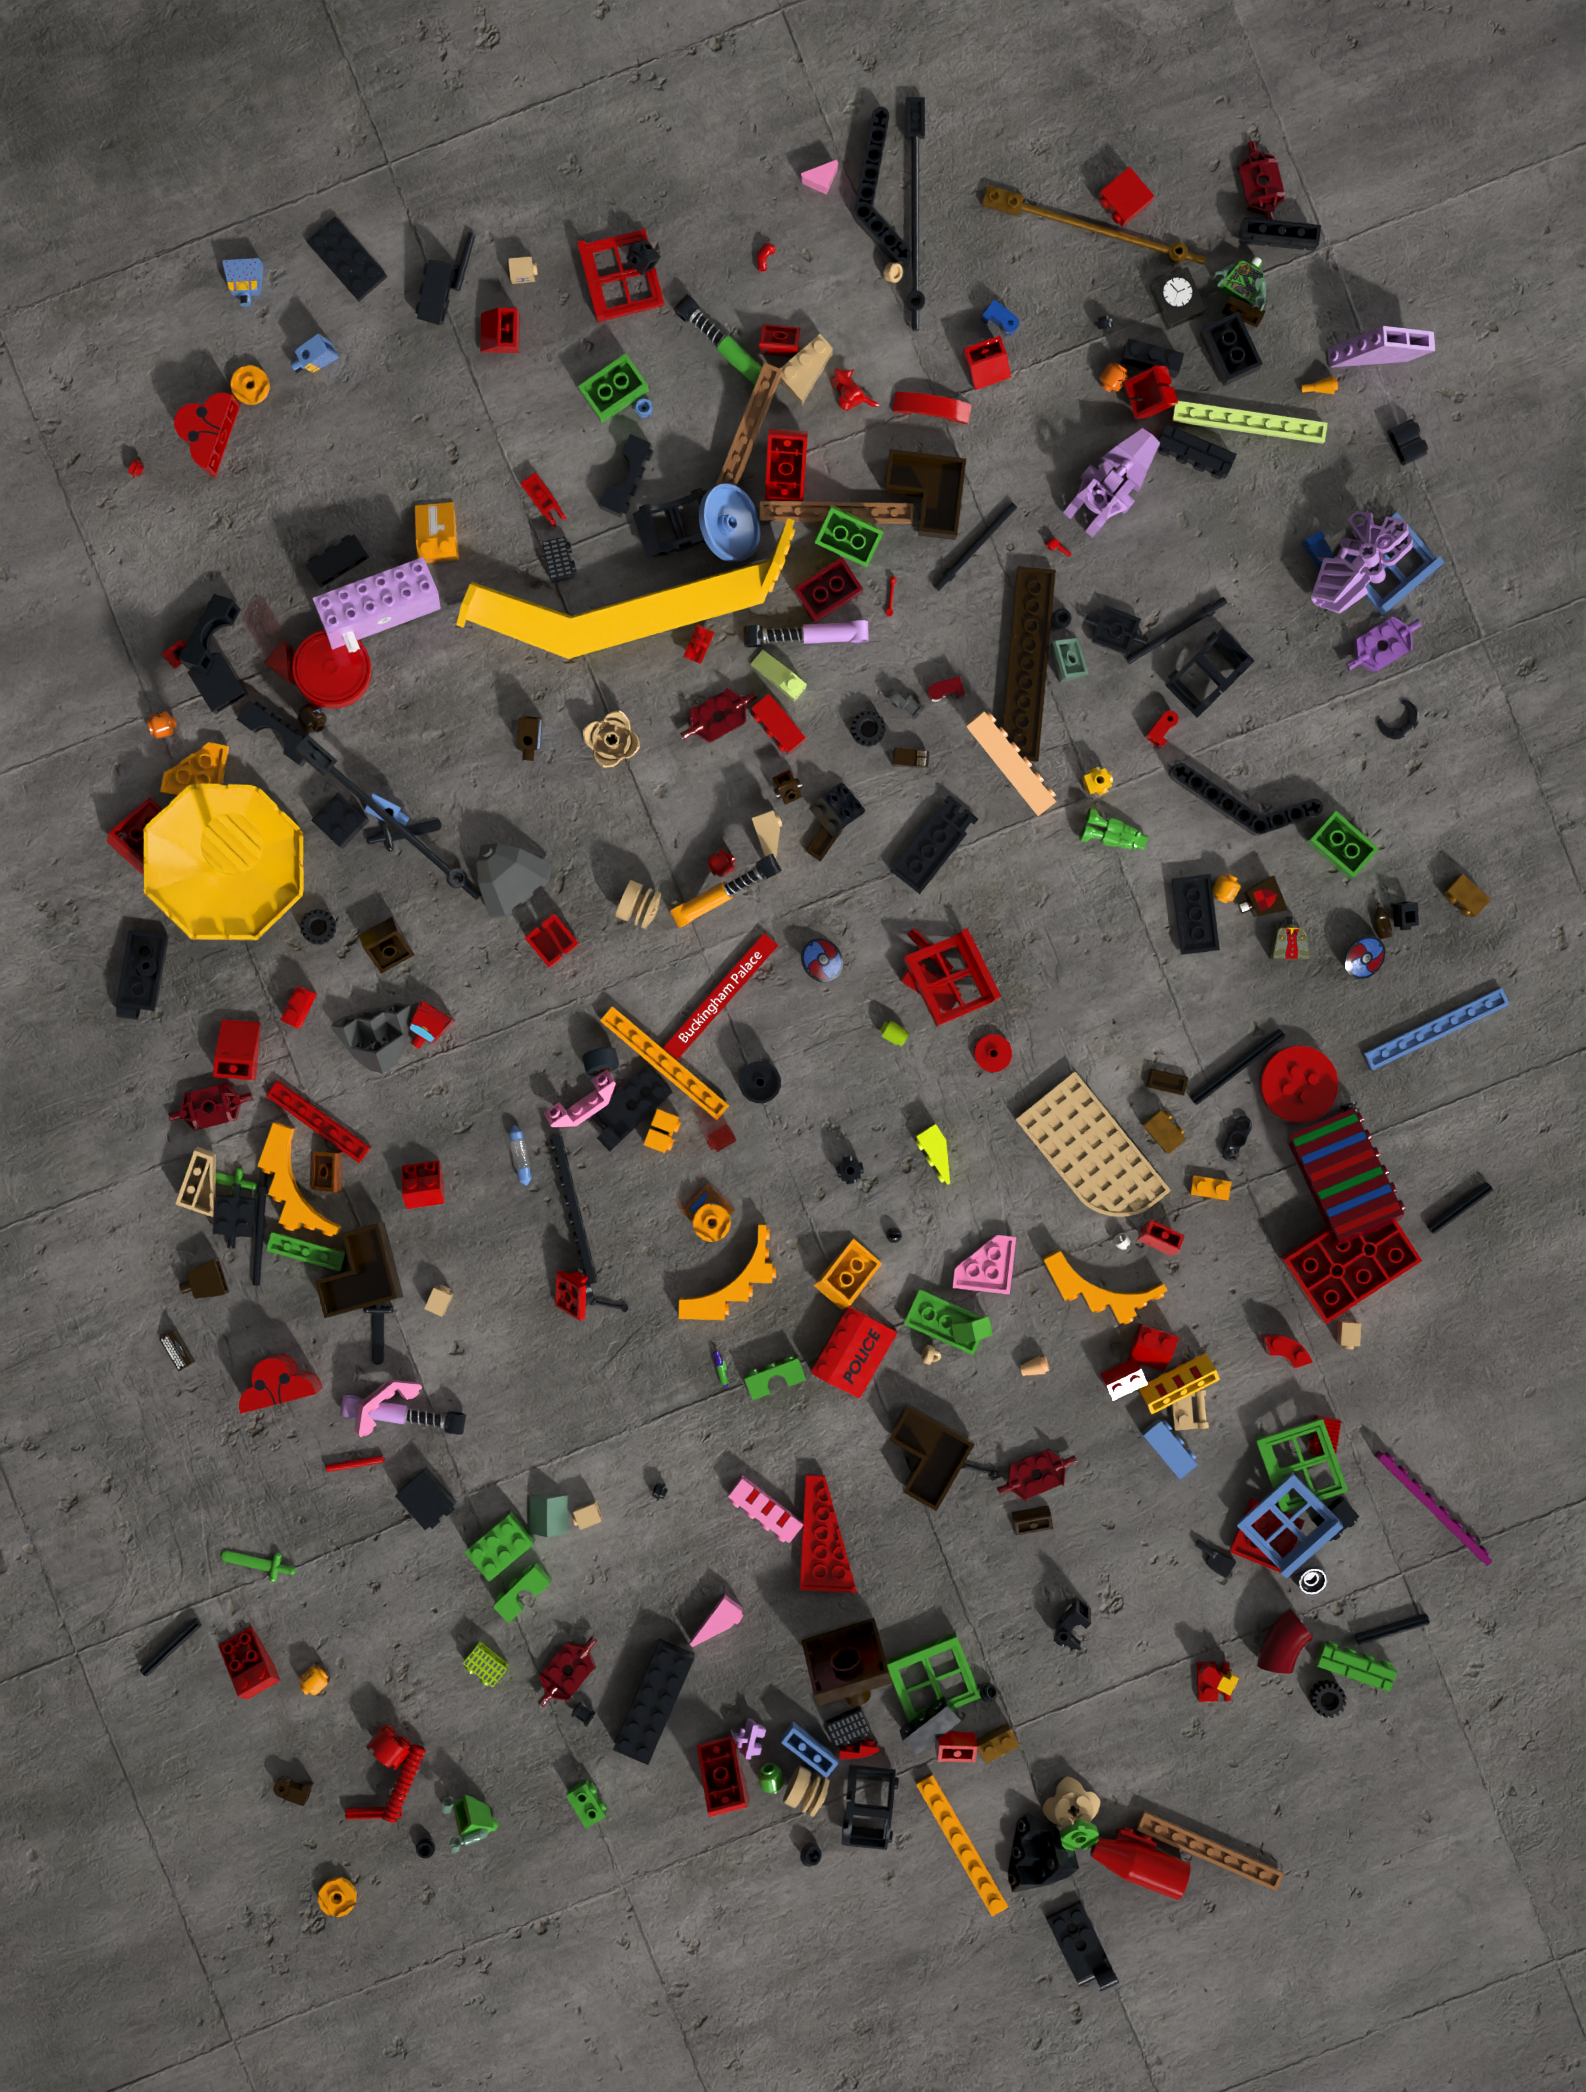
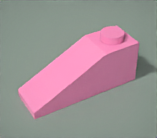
M724 1594L693 1635L690 1645L694 1647L731 1628L734 1623L738 1624L743 1617V1607Z

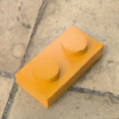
M1193 1175L1190 1194L1229 1201L1231 1181Z

